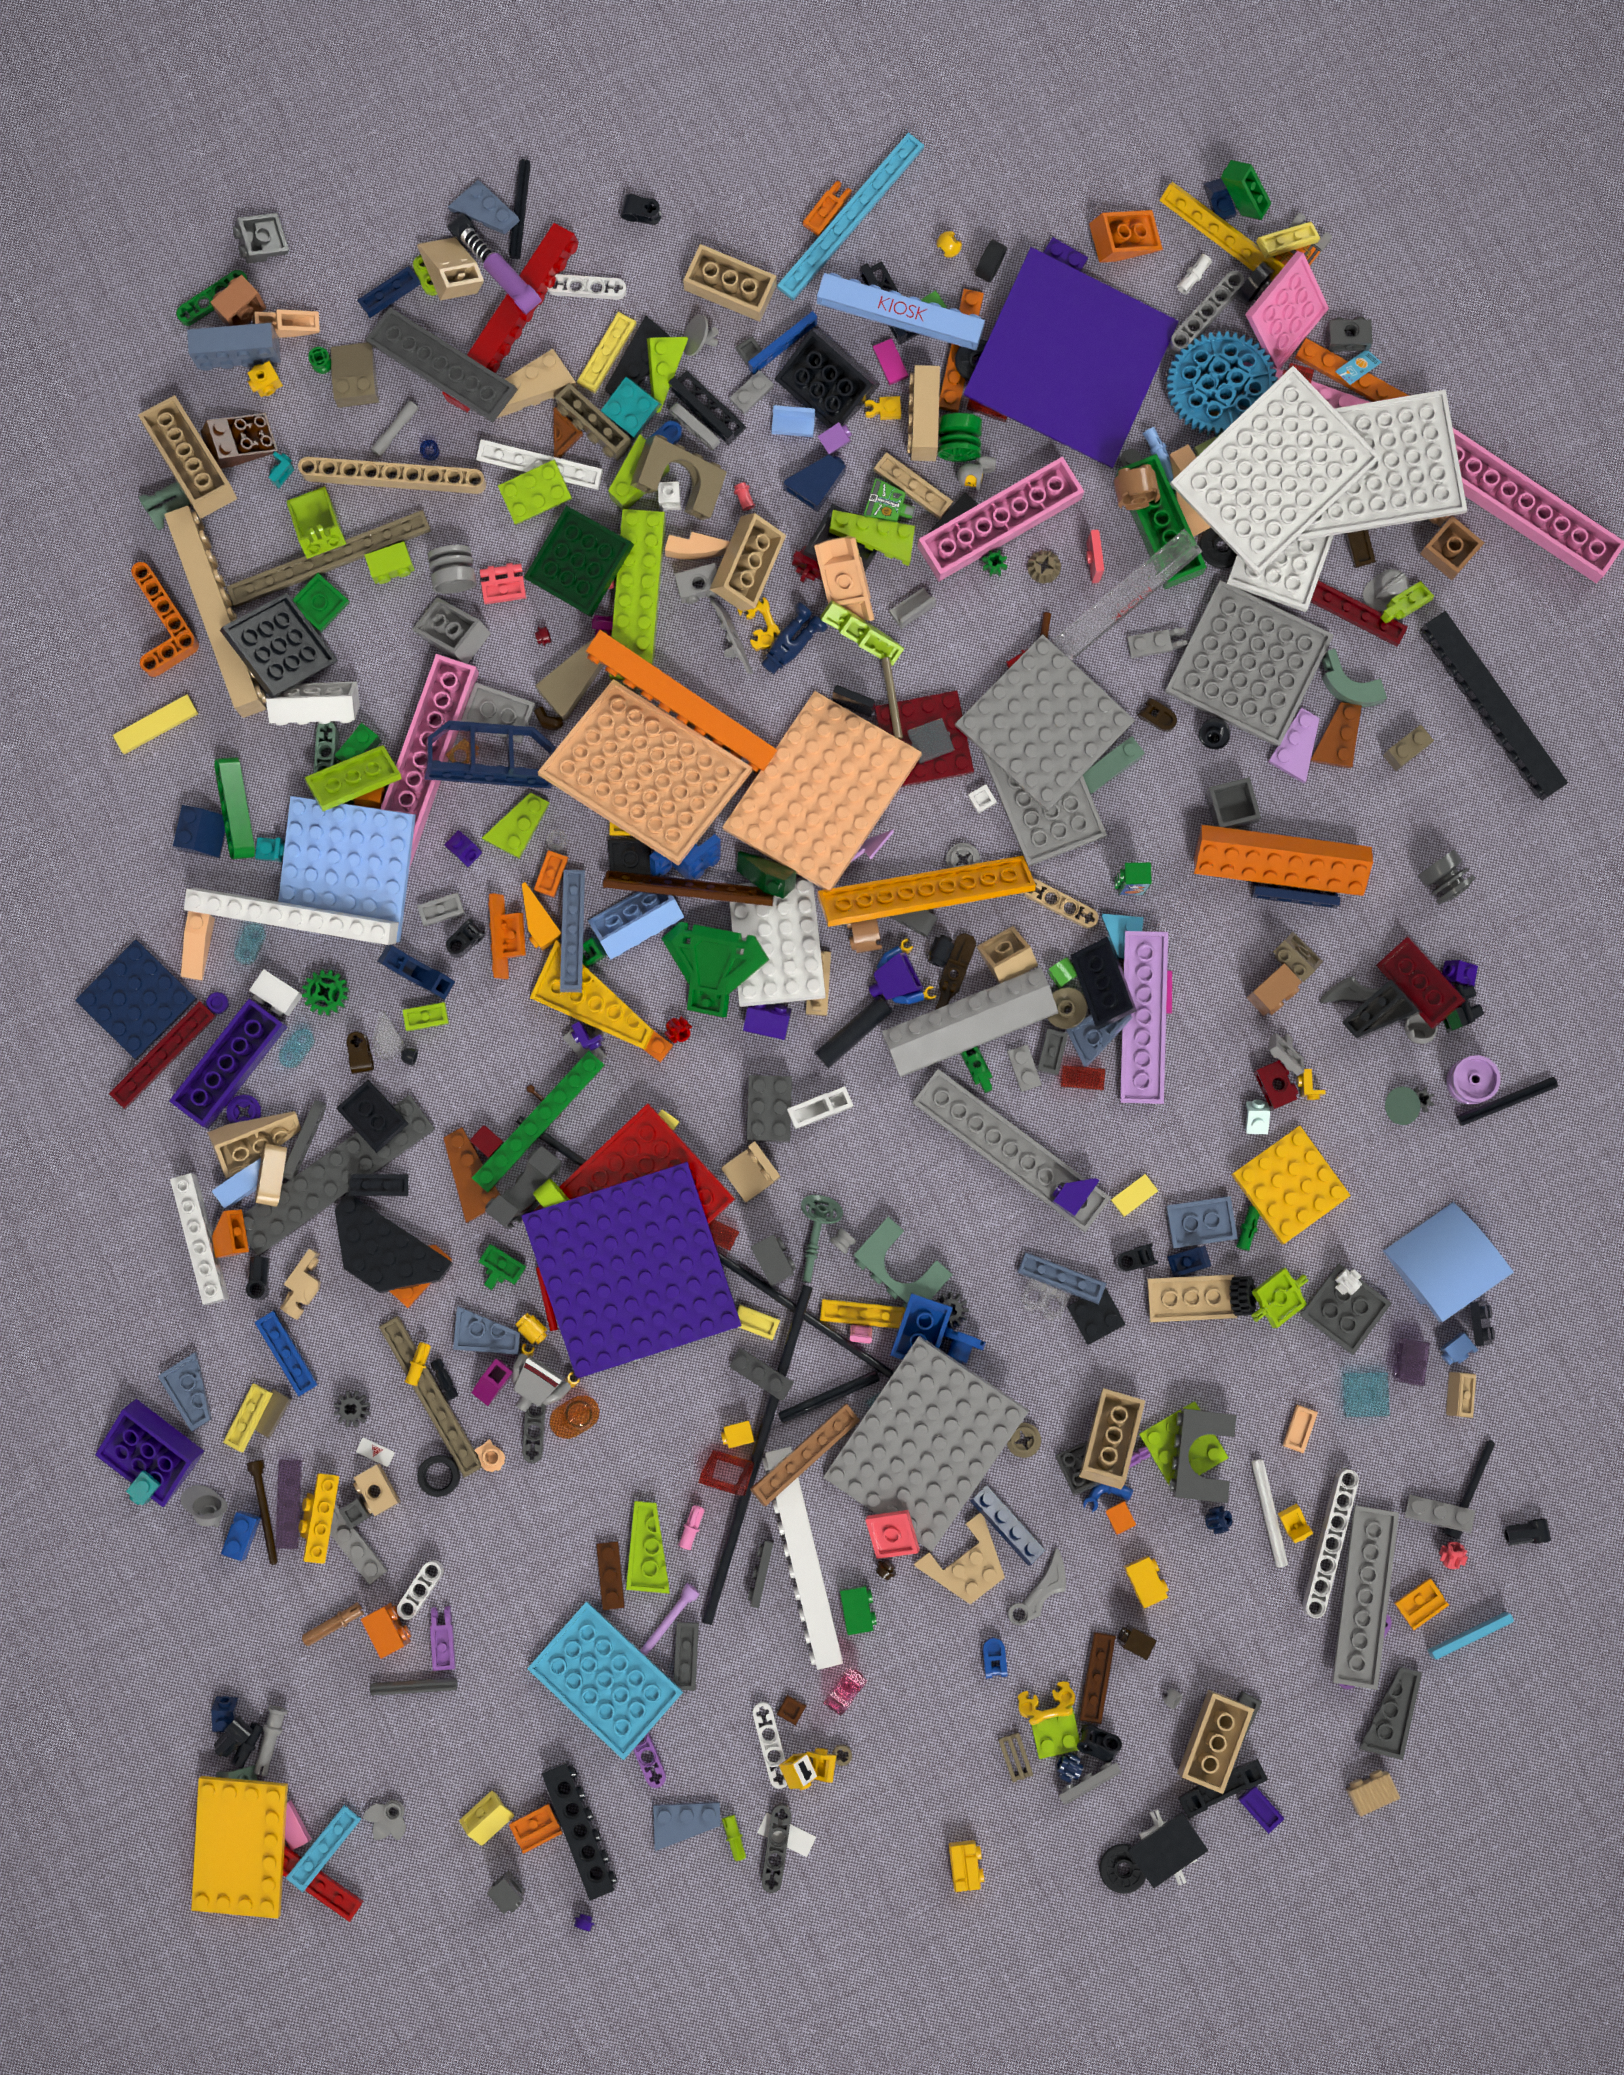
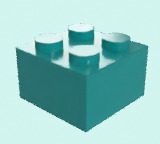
M625 377L601 412L630 435L638 438L662 404L630 378Z

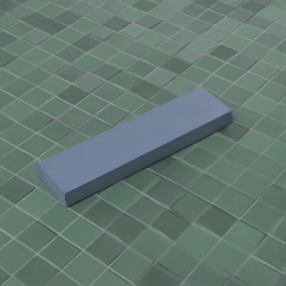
M1025 1252L1018 1269V1274L1099 1304L1107 1284Z

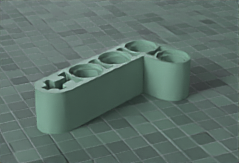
M332 722L327 724L319 723L317 726L313 774L337 764L338 759L335 757V754L338 752L339 731ZM328 729L332 731L328 733V740L330 742H327V736L324 734V732H328ZM325 749H331V754L328 757H322V752ZM350 800V801L345 802V803H343V804L353 805V804H354V801H351V800Z

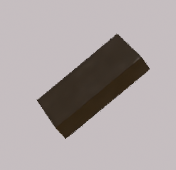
M1368 529L1345 533L1354 568L1376 562Z

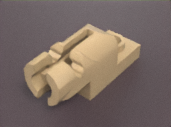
M309 1249L284 1283L292 1291L287 1293L280 1309L296 1320L304 1312L300 1302L309 1305L320 1289L321 1282L308 1273L309 1269L312 1271L319 1262L317 1258L320 1254L313 1249Z

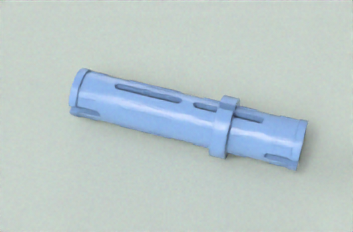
M1155 427L1146 430L1143 436L1149 444L1150 453L1158 455L1170 483L1173 480L1170 457L1166 450L1167 446L1165 443H1162Z

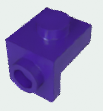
M459 830L444 844L467 867L482 854V851Z
M1461 960L1444 961L1442 974L1449 982H1455L1464 986L1473 985L1475 987L1478 966Z
M581 1022L571 1025L574 1030L571 1032L576 1043L580 1042L584 1049L592 1051L602 1046L601 1042L605 1040L603 1035L600 1034L590 1039Z

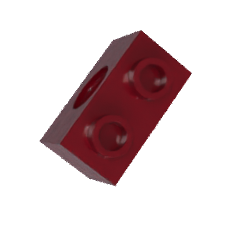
M1280 1060L1253 1072L1265 1100L1268 1102L1270 1111L1298 1099L1296 1096L1298 1095V1090L1294 1083H1290L1288 1078L1289 1070L1286 1069ZM1274 1079L1281 1081V1090H1276L1273 1087L1272 1082Z

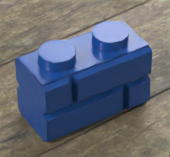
M237 1511L221 1554L238 1561L246 1560L261 1517L244 1511Z

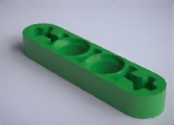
M234 270L182 304L176 311L179 321L185 326H190L214 311L210 302L216 295L217 289L227 288V283H230L232 279L240 275L249 282L246 274L241 270ZM202 299H208L209 306L200 308L199 302ZM195 305L198 313L195 312L192 306ZM186 311L190 315V318L188 319L184 317L183 314Z

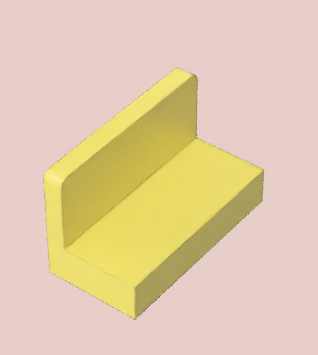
M491 1791L465 1814L459 1822L466 1834L482 1846L514 1817V1814L503 1805L498 1795Z

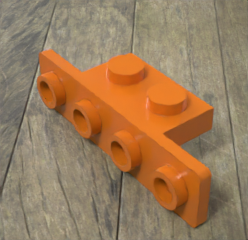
M491 893L489 894L488 907L490 910L489 927L492 941V972L494 978L505 980L509 979L508 958L526 956L523 913L505 915L504 895Z

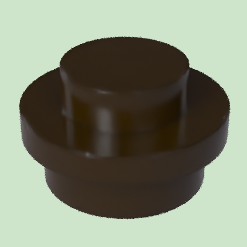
M887 1560L884 1562L878 1561L875 1571L885 1580H890L891 1577L894 1578L896 1576L895 1566Z

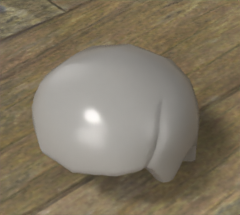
M1419 1014L1406 1019L1404 1031L1408 1039L1416 1044H1426L1433 1041L1438 1027L1432 1029Z

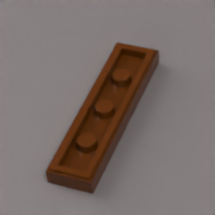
M1093 1631L1079 1715L1080 1721L1096 1724L1102 1723L1116 1639L1115 1635Z

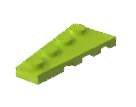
M832 511L830 533L839 537H855L856 542L865 545V548L873 551L875 549L884 553V556L890 559L894 557L903 561L902 564L909 566L915 526L842 511Z
M634 1501L626 1590L670 1594L657 1503Z

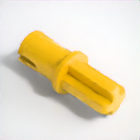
M424 1342L418 1344L413 1361L409 1362L411 1366L404 1380L405 1383L418 1386L423 1368L427 1367L425 1363L431 1350V1345Z

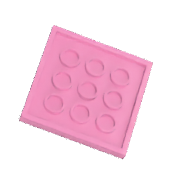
M1297 251L1245 314L1262 349H1265V355H1270L1269 362H1274V367L1277 369L1284 365L1329 309L1304 253Z

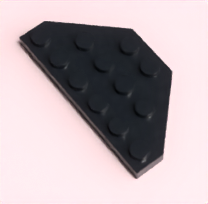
M348 1192L335 1209L344 1270L380 1294L396 1289L416 1287L426 1283L441 1282L453 1265L450 1260L354 1196H349Z

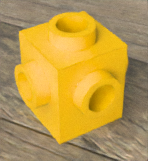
M270 361L262 365L258 364L251 371L247 372L251 379L247 381L253 393L258 391L260 397L270 396L275 393L276 389L283 386Z

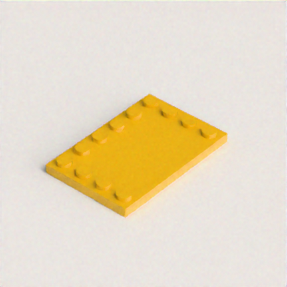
M201 1776L199 1778L191 1911L275 1919L281 1916L288 1783Z

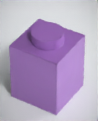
M837 423L820 434L818 438L828 454L832 455L851 442L849 437L852 433L846 424L842 426L841 423Z

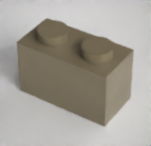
M1419 725L1388 749L1383 757L1395 771H1398L1429 747L1434 740L1423 726Z

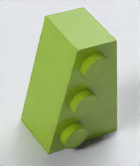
M639 434L608 490L610 499L621 510L629 509L646 494L630 485L646 439L641 434ZM669 464L666 466L661 479L670 472Z

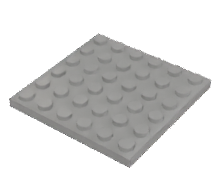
M1220 580L1165 693L1278 747L1283 741L1334 634Z
M1042 634L957 721L955 726L1048 812L1121 737L1135 720Z

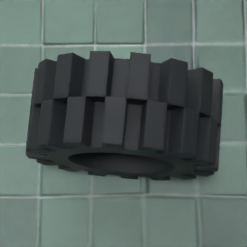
M1252 1276L1232 1277L1230 1281V1304H1232L1233 1314L1235 1316L1252 1315L1256 1312L1255 1309L1257 1307V1300L1252 1293L1256 1288L1254 1279H1252Z

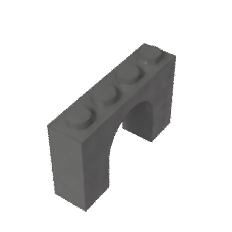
M1181 1408V1413L1178 1412L1176 1418V1425L1179 1426V1435L1175 1434L1174 1447L1177 1448V1454L1172 1458V1470H1175L1174 1479H1170L1169 1491L1173 1492L1172 1496L1228 1503L1230 1481L1199 1476L1191 1468L1188 1455L1192 1443L1203 1435L1213 1434L1235 1437L1237 1415Z

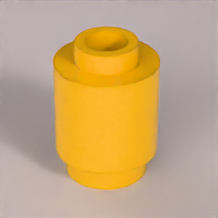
M526 1313L515 1324L519 1328L518 1331L532 1345L535 1342L539 1345L548 1336L545 1333L548 1329L534 1315L531 1316L529 1313Z

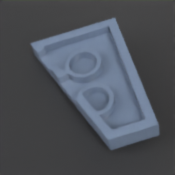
M1131 1014L1101 1029L1095 1027L1092 1015H1090L1079 1025L1066 1029L1084 1067H1088L1132 1019Z

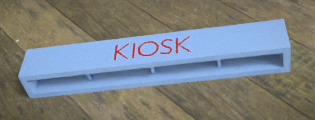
M824 273L817 294V304L972 350H977L984 328L985 320L981 319L978 315H966L955 308L946 309L934 302H922L917 297L911 296L908 298L901 296L897 291H884L879 286H867L861 284L856 279L847 280L841 278L840 275L835 273Z

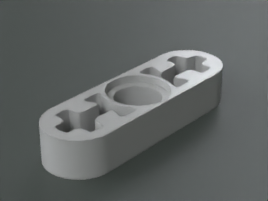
M675 403L668 410L676 421L710 450L713 451L720 444L719 439L679 403Z

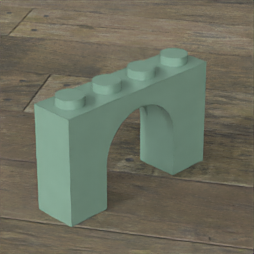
M887 1217L853 1255L856 1258L854 1263L862 1270L867 1268L872 1273L870 1277L879 1285L883 1282L888 1287L886 1292L894 1299L899 1297L903 1300L904 1304L902 1306L906 1309L911 1293L931 1300L953 1274L936 1260L923 1276L915 1282L900 1283L892 1279L885 1269L884 1259L887 1250L904 1230Z

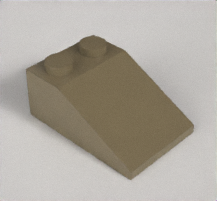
M366 342L331 347L333 395L338 408L380 403L373 346Z

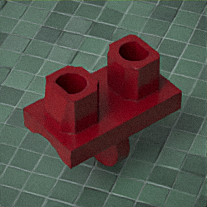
M804 546L800 552L796 551L793 555L792 566L796 567V572L802 575L800 581L805 583L807 579L815 581L816 578L823 581L818 562L803 555L807 546Z

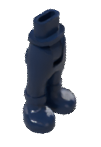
M798 602L794 607L796 612L795 619L792 618L789 624L776 636L768 653L765 654L766 658L761 663L773 675L779 668L782 670L783 666L798 656L808 641L812 639L814 633L825 632L828 628L825 622L819 617L814 616L807 627L792 641L791 639L812 616V612L801 602Z

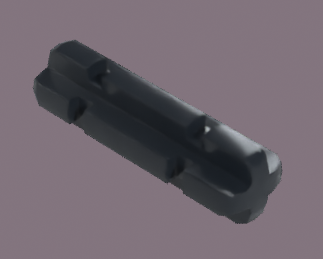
M441 1359L432 1361L430 1365L433 1371L436 1372L435 1376L442 1390H445L446 1399L452 1400L456 1398L458 1393L452 1386L454 1384L447 1370L443 1368V1361Z

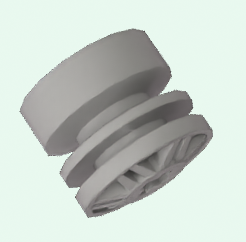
M449 545L431 550L427 554L430 570L434 572L431 575L434 592L453 594L470 590L477 585L474 569L470 567L473 564L470 547Z

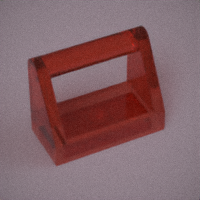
M713 1450L700 1474L698 1483L731 1494L745 1496L754 1462ZM717 1460L744 1468L736 1484L713 1477Z

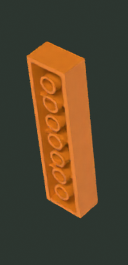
M1201 825L1194 856V874L1364 896L1373 865L1372 847L1208 825Z

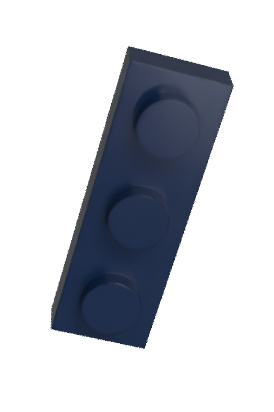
M408 266L357 301L368 317L371 318L421 285V282Z

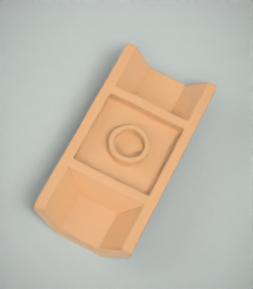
M846 536L814 545L828 604L833 600L860 618L873 621L874 614L870 602L871 596L856 538Z

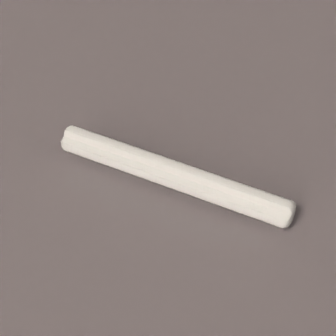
M1263 1459L1254 1460L1251 1464L1275 1565L1278 1568L1288 1565L1265 1464Z

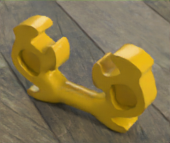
M763 597V604L758 600L754 609L741 611L737 608L739 616L742 615L743 611L748 613L746 615L747 620L753 619L757 611L764 617L767 631L763 632L762 629L754 631L753 636H757L758 640H750V644L755 651L769 649L774 640V634L778 635L780 633V629L775 624L771 615L769 602Z
M1064 1681L1057 1683L1058 1689L1061 1690L1059 1692L1052 1690L1054 1701L1060 1704L1055 1708L1043 1711L1036 1710L1039 1707L1036 1695L1033 1696V1699H1027L1029 1697L1028 1691L1020 1693L1017 1697L1020 1715L1025 1718H1032L1029 1719V1724L1036 1725L1045 1719L1073 1714V1709L1070 1707L1075 1703V1693L1070 1688V1683Z

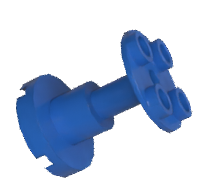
M947 1327L943 1335L952 1339L947 1355L961 1364L968 1362L972 1348L983 1351L986 1344L982 1340L959 1331H953V1329Z

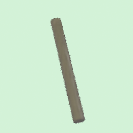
M885 657L881 660L893 733L895 738L902 739L903 735L890 658Z

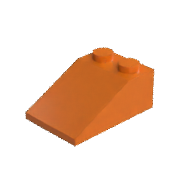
M1153 210L1101 213L1089 223L1099 263L1117 262L1158 252L1163 249Z

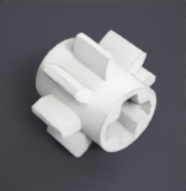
M1344 1269L1335 1278V1281L1338 1283L1335 1288L1342 1295H1345L1347 1292L1352 1295L1362 1285L1359 1281L1362 1276L1355 1269H1352L1350 1272Z

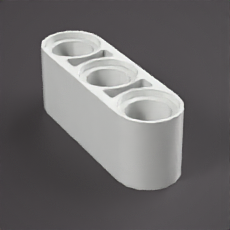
M432 1560L421 1568L399 1602L397 1613L402 1619H411L416 1616L444 1573V1567L439 1561ZM429 1565L437 1567L438 1574L436 1577L428 1574L427 1569ZM417 1584L425 1586L426 1592L424 1595L420 1596L416 1593L415 1587ZM405 1603L412 1604V1614L404 1612L403 1606Z

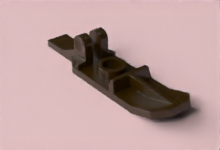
M962 933L956 937L955 946L939 983L941 995L936 1009L948 1005L950 999L959 992L977 944L974 936ZM957 971L958 976L952 978L950 972Z

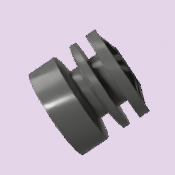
M1455 849L1418 875V878L1425 887L1434 883L1437 885L1431 893L1432 896L1440 891L1443 893V896L1436 900L1438 905L1457 897L1468 889L1470 884L1476 879L1474 875H1471L1466 880L1463 878L1462 875L1470 870L1468 867L1460 871L1457 870L1456 867L1463 860Z

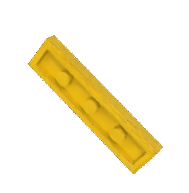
M822 1299L820 1321L898 1329L905 1308Z

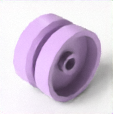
M1480 1055L1469 1056L1456 1062L1449 1069L1446 1077L1447 1089L1450 1095L1458 1102L1466 1105H1476L1492 1098L1498 1091L1500 1072L1489 1058Z

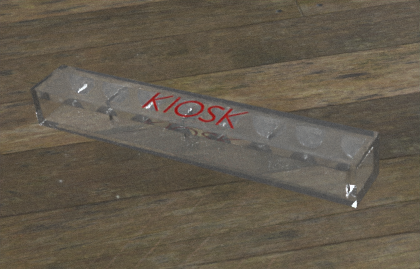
M1183 529L1052 641L1066 658L1068 657L1073 661L1197 557L1202 550L1189 533Z

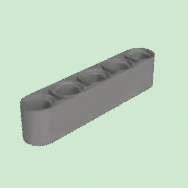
M1230 271L1174 332L1169 343V351L1173 355H1180V349L1184 348L1187 350L1189 344L1193 345L1194 338L1198 339L1232 302L1244 283V276L1241 272ZM1229 281H1235L1238 286L1230 285ZM1221 296L1224 298V301H1218L1215 297ZM1202 311H1208L1211 315L1205 316ZM1188 326H1195L1197 331H1191ZM1175 341H1182L1184 345L1178 346L1175 344Z

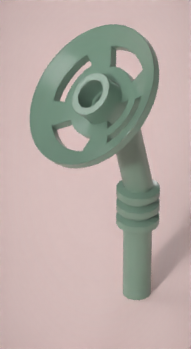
M809 1195L801 1202L802 1212L814 1221L810 1242L806 1246L808 1249H806L807 1254H805L806 1264L802 1280L805 1283H811L814 1262L818 1257L816 1256L819 1249L817 1245L822 1223L833 1224L840 1221L843 1216L842 1207L835 1200L823 1195ZM833 1211L836 1212V1215H837L836 1218H833V1216H834Z

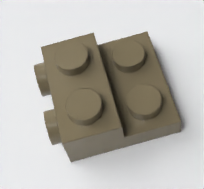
M1294 932L1273 951L1276 954L1275 958L1281 964L1285 963L1303 982L1323 962Z

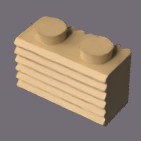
M1376 1770L1369 1774L1370 1778L1364 1781L1356 1779L1349 1783L1350 1787L1346 1788L1353 1807L1360 1817L1400 1799L1392 1778L1387 1771Z

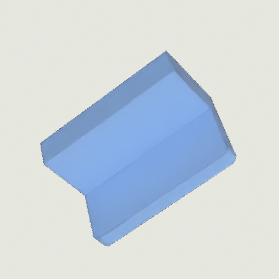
M774 405L772 434L813 437L815 409Z

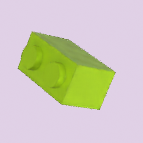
M405 542L364 555L375 584H385L394 577H406L412 571H415Z

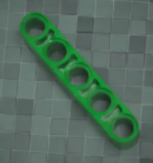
M239 758L215 759V775L230 858L232 860L254 858L255 847Z

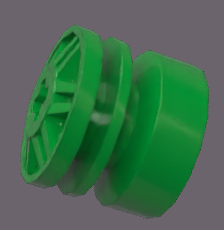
M951 413L941 416L938 422V435L941 438L938 439L937 456L952 462H968L981 457V440L979 437L982 434V419L968 413Z

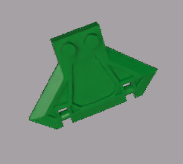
M680 922L661 938L690 986L687 1010L713 1016L727 1017L730 993L770 960L757 938L753 935H747L746 941L742 940L741 933L696 924L693 925L692 930H688V923Z

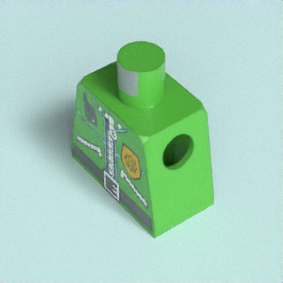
M875 478L864 516L898 522L900 516L912 519L915 507L904 504L905 492Z

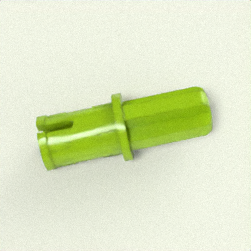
M735 1814L722 1818L727 1836L725 1840L729 1841L734 1860L741 1861L746 1858V1854L741 1840L743 1835L740 1834Z

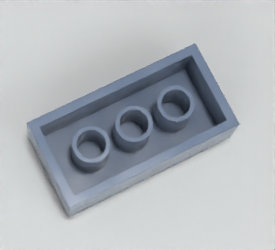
M271 323L187 330L188 353L198 369L209 371L216 367L231 369L233 366L241 365L243 367H253L254 364H264L270 361L271 365L281 362L279 337Z

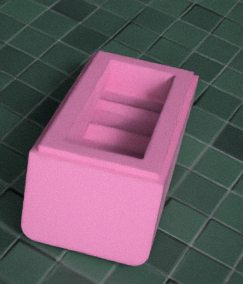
M852 1324L849 1336L850 1342L870 1344L872 1342V1327Z

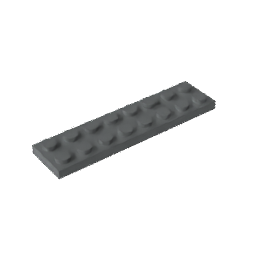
M391 307L365 339L367 343L492 423L518 391L515 385Z

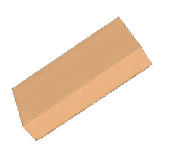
M1296 1405L1282 1446L1304 1453L1318 1412Z

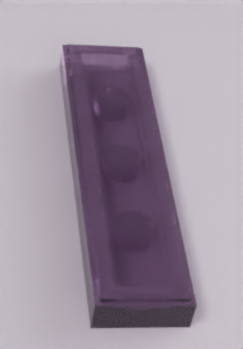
M279 1460L276 1549H299L298 1527L300 1522L302 1460Z

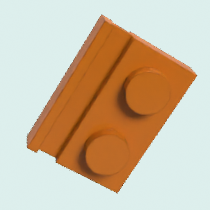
M550 1803L509 1823V1827L523 1854L563 1834V1830Z

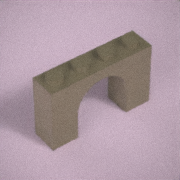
M655 435L647 438L630 485L647 494L656 492L666 466L670 462L678 463L687 469L692 479V491L684 512L700 520L711 518L727 471L721 469V466L717 463L703 460V457L699 454H691L685 451V447L679 444L673 445L667 442V438L664 436Z

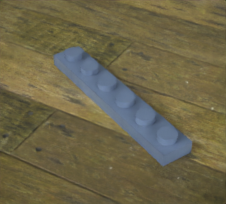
M564 870L560 992L582 993L585 870Z

